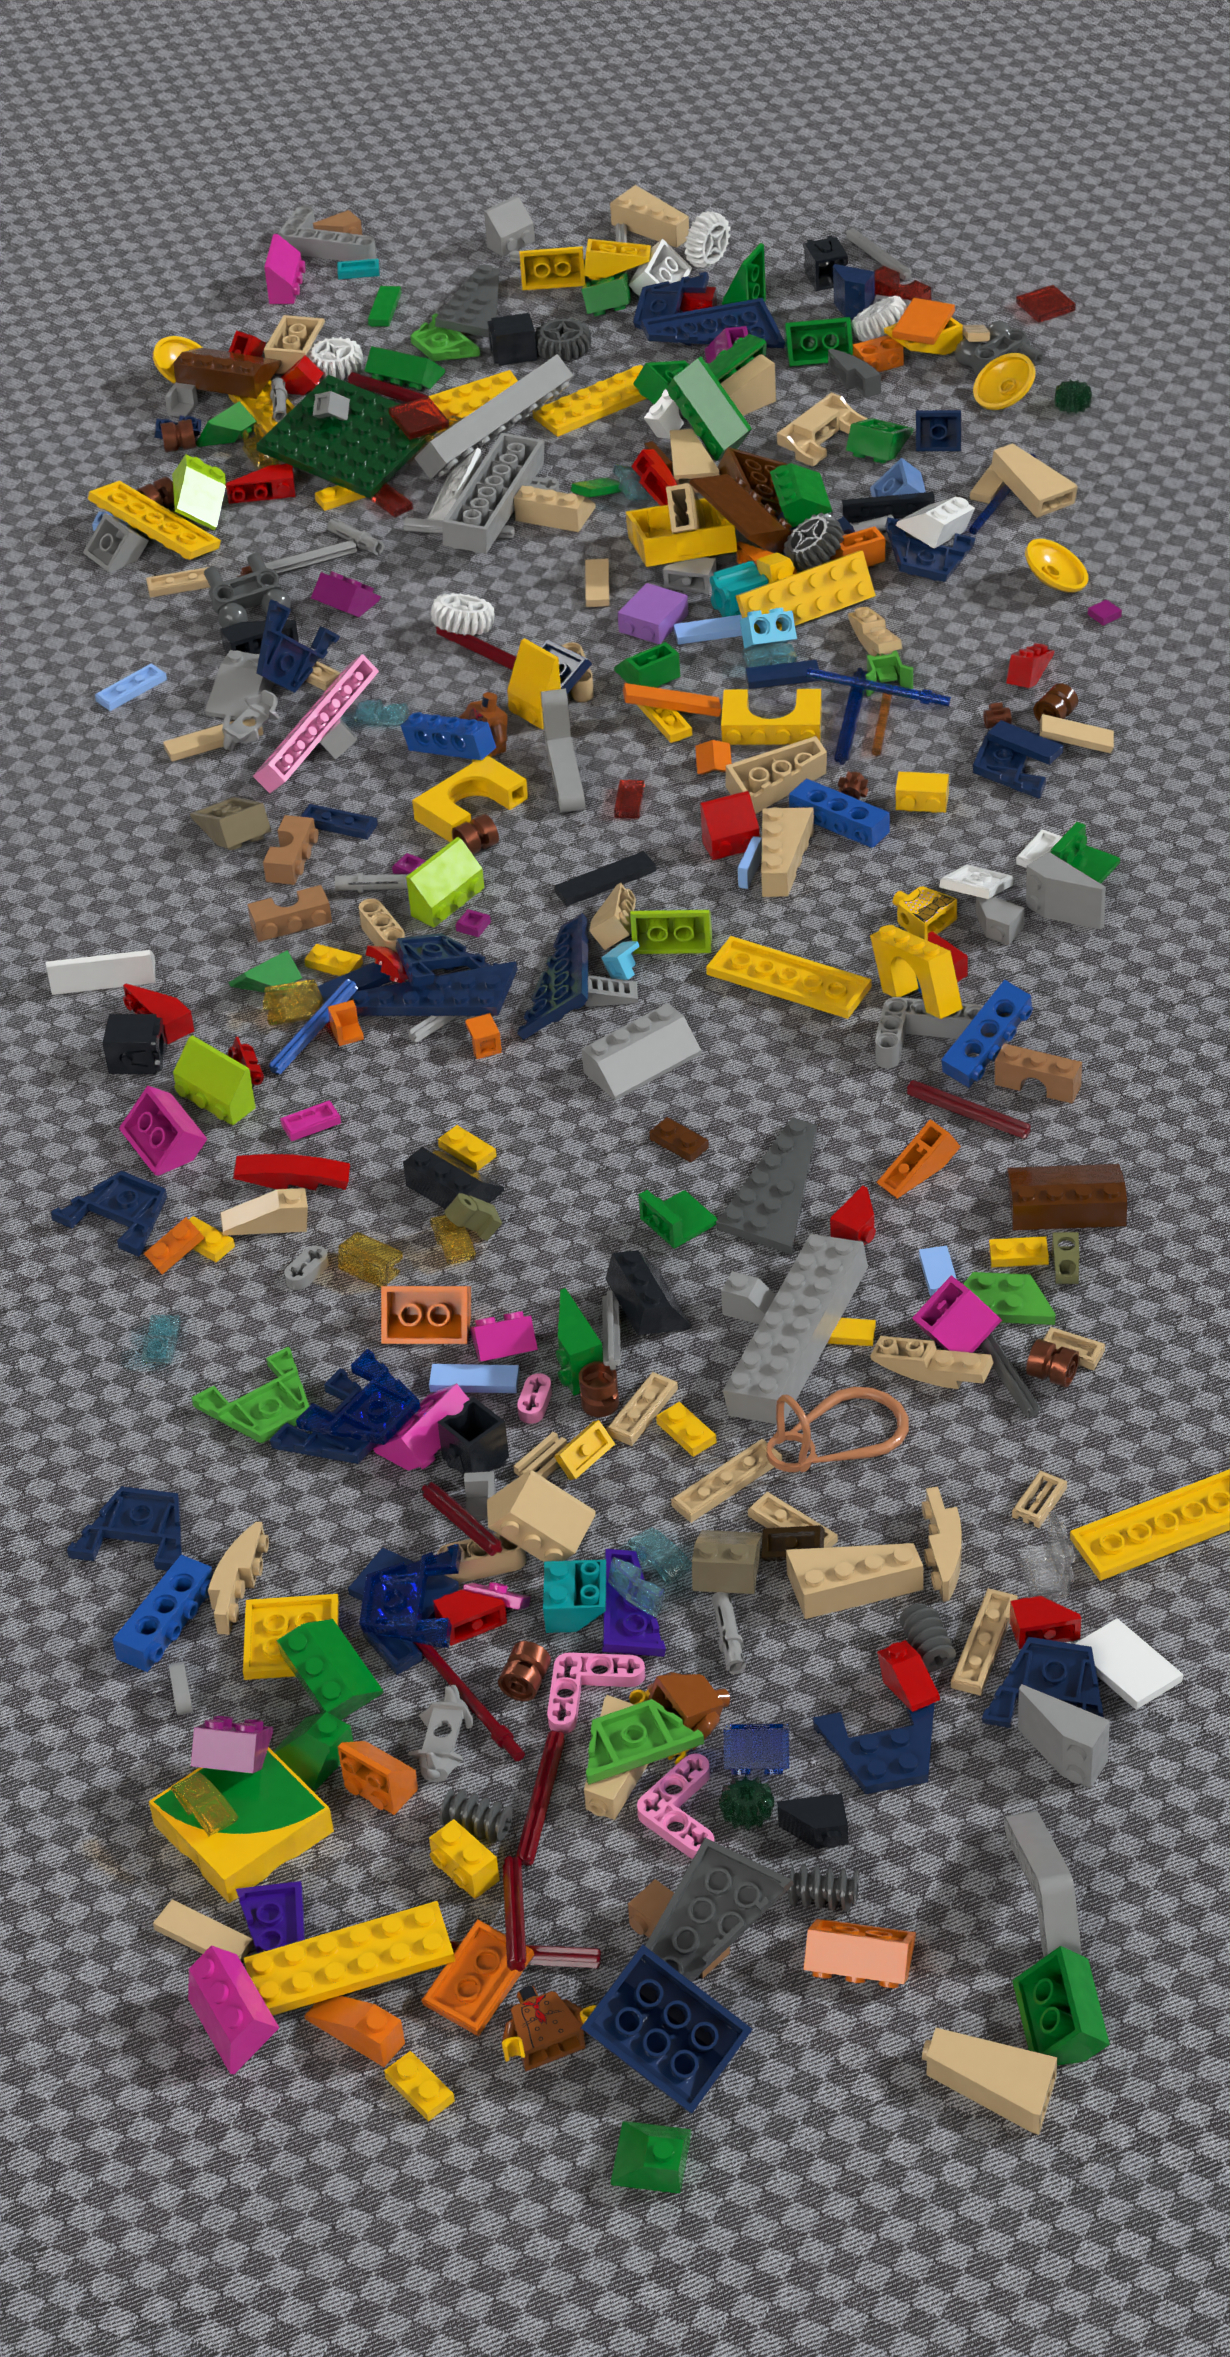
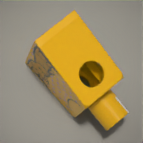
M918 887L909 895L898 891L893 897L892 903L897 906V921L899 925L909 933L928 940L929 932L933 931L938 934L957 920V899L927 887Z

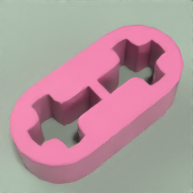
M541 1373L533 1374L524 1383L517 1404L518 1416L524 1423H537L545 1415L552 1396L551 1380L547 1375Z

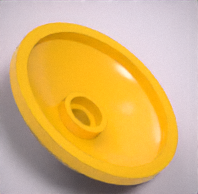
M165 337L155 345L153 361L159 372L168 381L175 384L173 363L181 352L203 347L184 337Z
M1008 353L992 360L980 371L974 382L973 394L975 400L981 407L988 410L1004 409L1016 404L1028 393L1034 382V364L1026 355L1021 353Z
M1034 539L1027 545L1025 549L1027 564L1043 584L1052 589L1070 593L1081 591L1087 585L1088 573L1086 568L1067 548L1047 539Z

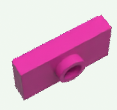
M329 1100L282 1117L280 1122L292 1142L341 1124V1117Z
M490 1582L489 1586L469 1583L463 1586V1590L502 1599L505 1607L517 1610L529 1607L531 1596L507 1591L508 1586L500 1583Z

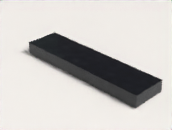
M934 492L842 500V517L844 516L849 523L864 522L892 515L894 519H901L927 505L935 503Z
M642 851L554 885V891L566 906L613 889L619 883L623 885L656 872V864Z

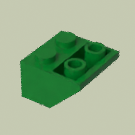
M664 642L623 660L614 667V671L628 684L656 688L680 677L679 653L667 642Z

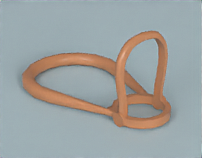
M850 1387L838 1390L822 1400L807 1415H805L803 1409L791 1396L787 1394L782 1395L778 1398L776 1405L777 1432L767 1443L766 1457L769 1463L776 1469L785 1472H805L814 1463L865 1459L885 1455L900 1446L909 1432V1417L902 1404L888 1393L869 1387ZM855 1398L870 1399L885 1405L895 1415L897 1429L893 1436L883 1443L820 1457L815 1453V1445L811 1440L809 1424L842 1401ZM785 1402L794 1410L800 1420L789 1432H785ZM785 1440L802 1443L798 1463H785L778 1460L772 1453L773 1447L776 1444L783 1443Z

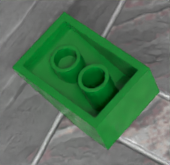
M760 243L741 264L723 297L722 305L763 298L764 302L766 301L763 243Z
M628 271L607 278H601L600 280L587 281L581 288L587 314L593 313L594 316L605 314V310L614 308V311L627 308L626 304H629L631 301Z
M685 360L645 363L633 385L643 397L647 398L654 405L660 399L671 380L689 364Z
M875 418L852 423L846 451L853 452L852 456L866 458V456L874 457L873 461L887 463V461L896 458L913 433L914 428Z
M564 1288L560 1290L559 1349L556 1350V1356L561 1365V1370H558V1376L561 1384L564 1387L568 1386L573 1396L581 1393L579 1384L581 1369L592 1362H603V1348L596 1333L567 1289Z

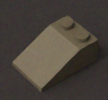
M232 797L190 813L194 822L217 846L228 848V850L240 848L242 843L248 840L250 842L261 840L264 838V834L271 832L265 807L261 802Z
M702 1530L695 1542L692 1557L693 1591L754 1594L762 1546V1533Z

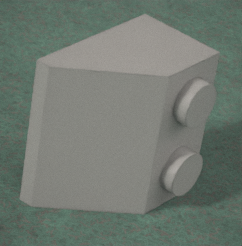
M514 196L484 210L487 248L503 257L512 251L535 242L533 221L518 196Z
M105 513L83 553L107 572L112 573L137 561L149 540L124 521Z

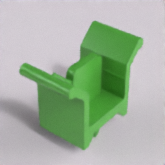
M897 650L889 655L881 653V656L877 654L875 657L867 655L866 696H870L876 691L877 679L881 683L898 679L900 686L913 689V667L902 665Z

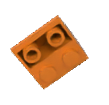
M875 526L844 535V540L840 543L841 547L835 551V555L830 557L831 560H835L856 551H863L867 567L885 562V537Z
M366 1741L342 1742L338 1746L345 1788L353 1795L359 1794L369 1800L377 1809H384L395 1815L418 1790L416 1770Z

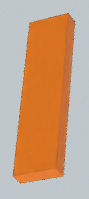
M624 683L623 695L626 703L720 717L722 709L719 697Z

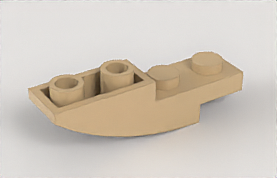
M860 607L856 608L855 612L848 613V619L856 636L870 655L875 657L879 654L881 656V653L886 655L891 654L895 650L902 649L901 639L886 629L885 619L872 609Z
M880 1336L870 1355L872 1361L900 1375L953 1389H959L962 1382L984 1383L993 1365L990 1354L937 1350L934 1341Z
M937 1486L926 1488V1501L922 1502L924 1519H929L931 1523L929 1524L928 1549H924L926 1566L933 1569V1572H931L933 1588L935 1591H940L942 1601L946 1602L950 1600L959 1579L962 1531L957 1507L945 1509Z
M255 1522L233 1542L220 1560L212 1576L208 1593L211 1607L215 1610L214 1618L218 1634L230 1635L233 1622L236 1623L238 1621L239 1599H243L245 1588H254L257 1576L262 1575V1555L267 1553L269 1547V1536L264 1535L262 1522Z

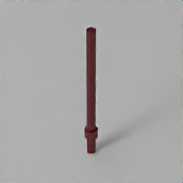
M421 1634L417 1635L413 1639V1644L450 1686L456 1685L460 1698L490 1731L491 1739L499 1748H504L516 1762L522 1760L525 1752L513 1740L514 1735L505 1725H500L427 1639Z

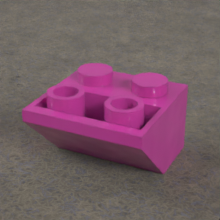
M952 1275L912 1317L922 1331L945 1350L973 1353L1002 1321L970 1289Z
M523 1311L504 1314V1320L495 1322V1317L475 1320L476 1326L469 1328L478 1361L538 1350L531 1316H524Z

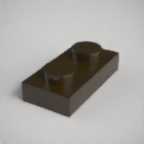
M821 1525L763 1528L761 1558L764 1561L786 1560V1550L824 1548L825 1529Z

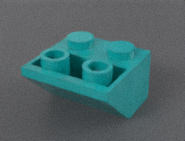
M606 1559L544 1561L543 1613L546 1633L577 1632L606 1611Z

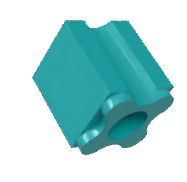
M753 561L714 572V576H710L712 587L711 604L715 610H719L722 617L741 615L736 595L769 584V581L764 574L761 575Z

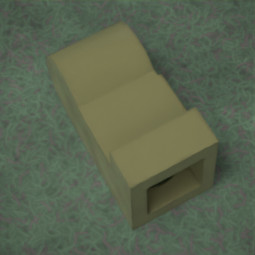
M459 1193L444 1211L446 1217L453 1224L477 1232L479 1238L486 1241L502 1225L494 1205Z
M1053 1232L1052 1257L1055 1284H1079V1232ZM1068 1240L1074 1246H1058L1061 1241Z

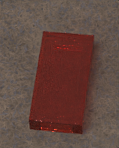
M387 483L370 499L394 518L413 510V503Z
M620 780L614 809L615 818H640L645 781Z

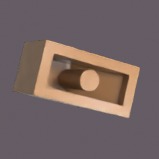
M349 210L313 223V228L318 230L362 235L361 220Z

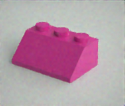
M273 234L264 266L269 304H294L296 295L300 294L299 284L303 282L302 273H305V261L301 260L300 251L278 234Z
M148 1085L119 1127V1130L154 1175L157 1176L193 1161L207 1141L206 1136L171 1093Z
M457 1383L427 1395L373 1450L376 1454L408 1471L418 1467L421 1469L428 1467L436 1459L434 1454L438 1450L441 1451L438 1421L447 1415L460 1413L463 1410V1404L470 1399Z
M211 1945L189 1968L188 2000L229 2073L234 2075L279 2029V2026L237 1954Z

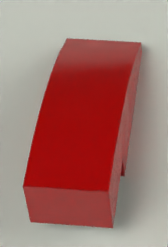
M642 449L631 467L641 477L639 483L660 506L668 505L666 487L675 486L677 483L665 462L654 449Z

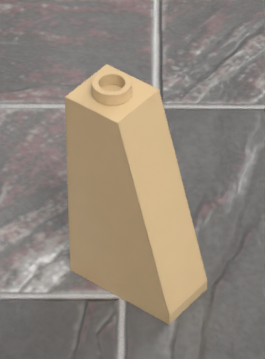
M762 354L721 383L742 415L776 402L775 363Z
M692 429L670 430L673 477L677 485L689 483L691 479L719 475L718 467ZM691 486L695 493H699L693 486Z
M1013 443L994 450L991 468L1036 518L1075 504L1078 486L1074 482Z
M690 484L666 487L672 533L706 527L703 504Z
M606 1695L603 1700L600 1717L633 1706L634 1704ZM648 1764L589 1785L586 1779L584 1787L586 1810L591 1811L597 1816H605L615 1820Z
M935 2028L932 2041H925L922 2052V2060L927 2061V2076L1031 2133L1040 2135L1057 2076V2057Z

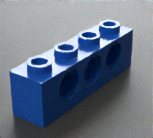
M416 712L411 714L400 725L409 751L483 760L497 748L488 722Z
M807 778L789 793V808L813 807L815 825L868 847H875L890 832V812Z
M1004 980L941 1059L942 1072L968 1088L971 1087L974 1081L978 1082L985 1073V1067L990 1061L994 1062L1003 1044L1013 1039L1018 1025L1030 1017L1033 1011L1031 995ZM1002 1013L1010 1014L1008 1017H1001L999 1015ZM986 1033H993V1034H995V1035L992 1036V1037H985V1036H983V1035H985ZM971 1053L979 1054L977 1057H968Z
M180 1555L112 1639L117 1660L145 1672H148L155 1662H159L166 1648L179 1637L181 1629L189 1619L195 1617L198 1608L206 1598H209L208 1588L213 1576L212 1567Z

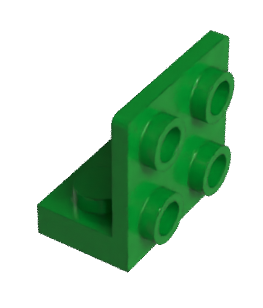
M1076 822L1053 846L1051 853L1101 884L1120 864V858L1087 846V836H1085L1086 825Z
M649 1190L638 1194L640 1219L674 1249L717 1225L716 1221L718 1219L685 1190L665 1201L655 1197Z

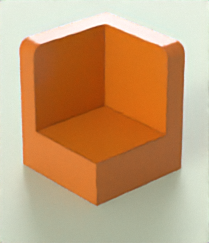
M711 740L695 746L698 774L703 775L712 771L726 773V765L732 764L730 743Z
M353 1000L328 1007L330 1027L339 1046L364 1039V1034L358 1023L356 1005Z
M490 1013L465 1021L472 1037L473 1053L476 1059L502 1053L500 1032Z

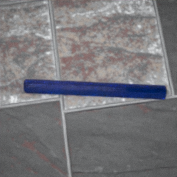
M857 668L853 675L834 760L839 762L840 765H845L846 761L849 760L864 696L866 674L868 672L862 668Z

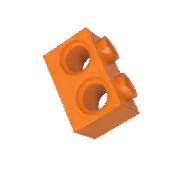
M889 335L853 344V356L865 361L878 372L904 365V346Z

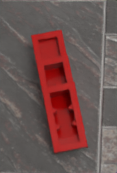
M293 1154L236 1156L233 1179L273 1189H288L290 1184L316 1191L318 1184L346 1190L349 1182L350 1163Z

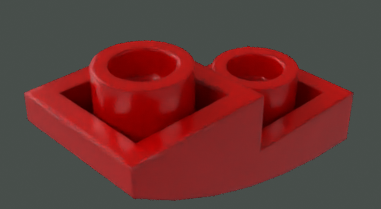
M367 945L365 955L374 958L376 964L382 965L381 972L390 975L391 981L403 983L408 979L397 952L387 947Z

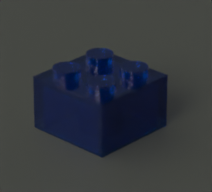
M790 1723L725 1725L723 1730L724 1769H731V1774L748 1775L751 1774L752 1769H764V1774L777 1775L783 1774L784 1769L790 1768Z

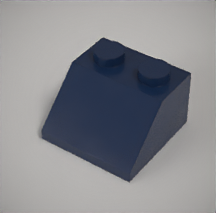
M834 264V305L844 317H850L853 320L863 309L873 305L875 300V271Z
M916 410V451H961V410Z

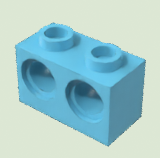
M783 608L771 609L768 614H762L761 610L747 613L748 617L740 620L744 648L788 643L797 639L792 611H784ZM776 620L782 625L781 631L776 627ZM754 623L760 628L759 634L754 630Z

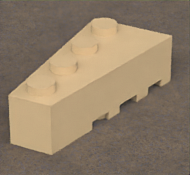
M636 185L610 203L611 224L613 226H616L618 223H624L628 231L656 241L663 239L666 243L676 248L687 241L685 237L689 233V216Z
M815 736L726 765L725 787L730 795L749 791L755 814H757L763 808H767L788 796L806 778L814 781L826 774L827 751Z
M813 807L763 808L762 897H785L789 895L796 878L797 868L802 863L803 853L808 848L809 838L814 833Z
M914 1543L786 1550L787 1575L805 1619L923 1590V1564Z

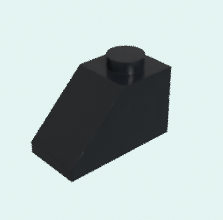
M842 1793L777 1801L778 1825L780 1828L816 1849L848 1845V1823Z

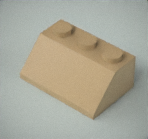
M283 315L264 348L265 358L281 360V365L275 372L276 374H284L304 355H307L325 323L323 318Z
M522 486L513 498L515 521L575 532L581 530L596 507L593 501L584 496L539 489L532 486Z
M531 1469L487 1499L488 1528L543 1562L565 1561L574 1555L595 1517V1510Z

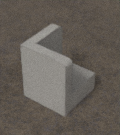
M175 382L165 396L168 415L178 417L180 415L190 416L198 405L195 385Z
M332 391L315 394L313 416L317 418L333 416L343 421L347 420L350 399Z
M339 719L321 739L320 743L337 759L357 741V736Z
M494 1471L464 1473L466 1511L477 1520L488 1519L487 1499L497 1493Z

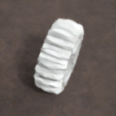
M713 211L702 212L700 216H697L695 222L691 223V228L688 229V236L685 237L687 239L684 244L686 247L684 253L687 255L686 260L698 268L710 267L711 264H715L720 258H723V253L727 251L726 247L729 244L728 238L730 234L728 232L730 227L728 226V221L725 220L724 216Z
M893 296L882 299L863 309L851 322L853 333L862 342L886 334L884 333V328L898 323L907 309L905 302L902 301L901 297Z
M332 337V339L325 338L323 341L318 340L316 344H312L306 355L324 373L319 379L320 381L327 375L344 380V378L350 376L351 372L358 373L363 365V353L360 345L356 344V341H350V338Z
M461 593L443 594V596L440 595L434 599L431 608V621L441 630H447V632L463 635L470 634L472 636L475 634L481 635L487 633L492 628L494 623V607L489 602H486V600L479 599L477 596L473 597L469 594L463 595Z

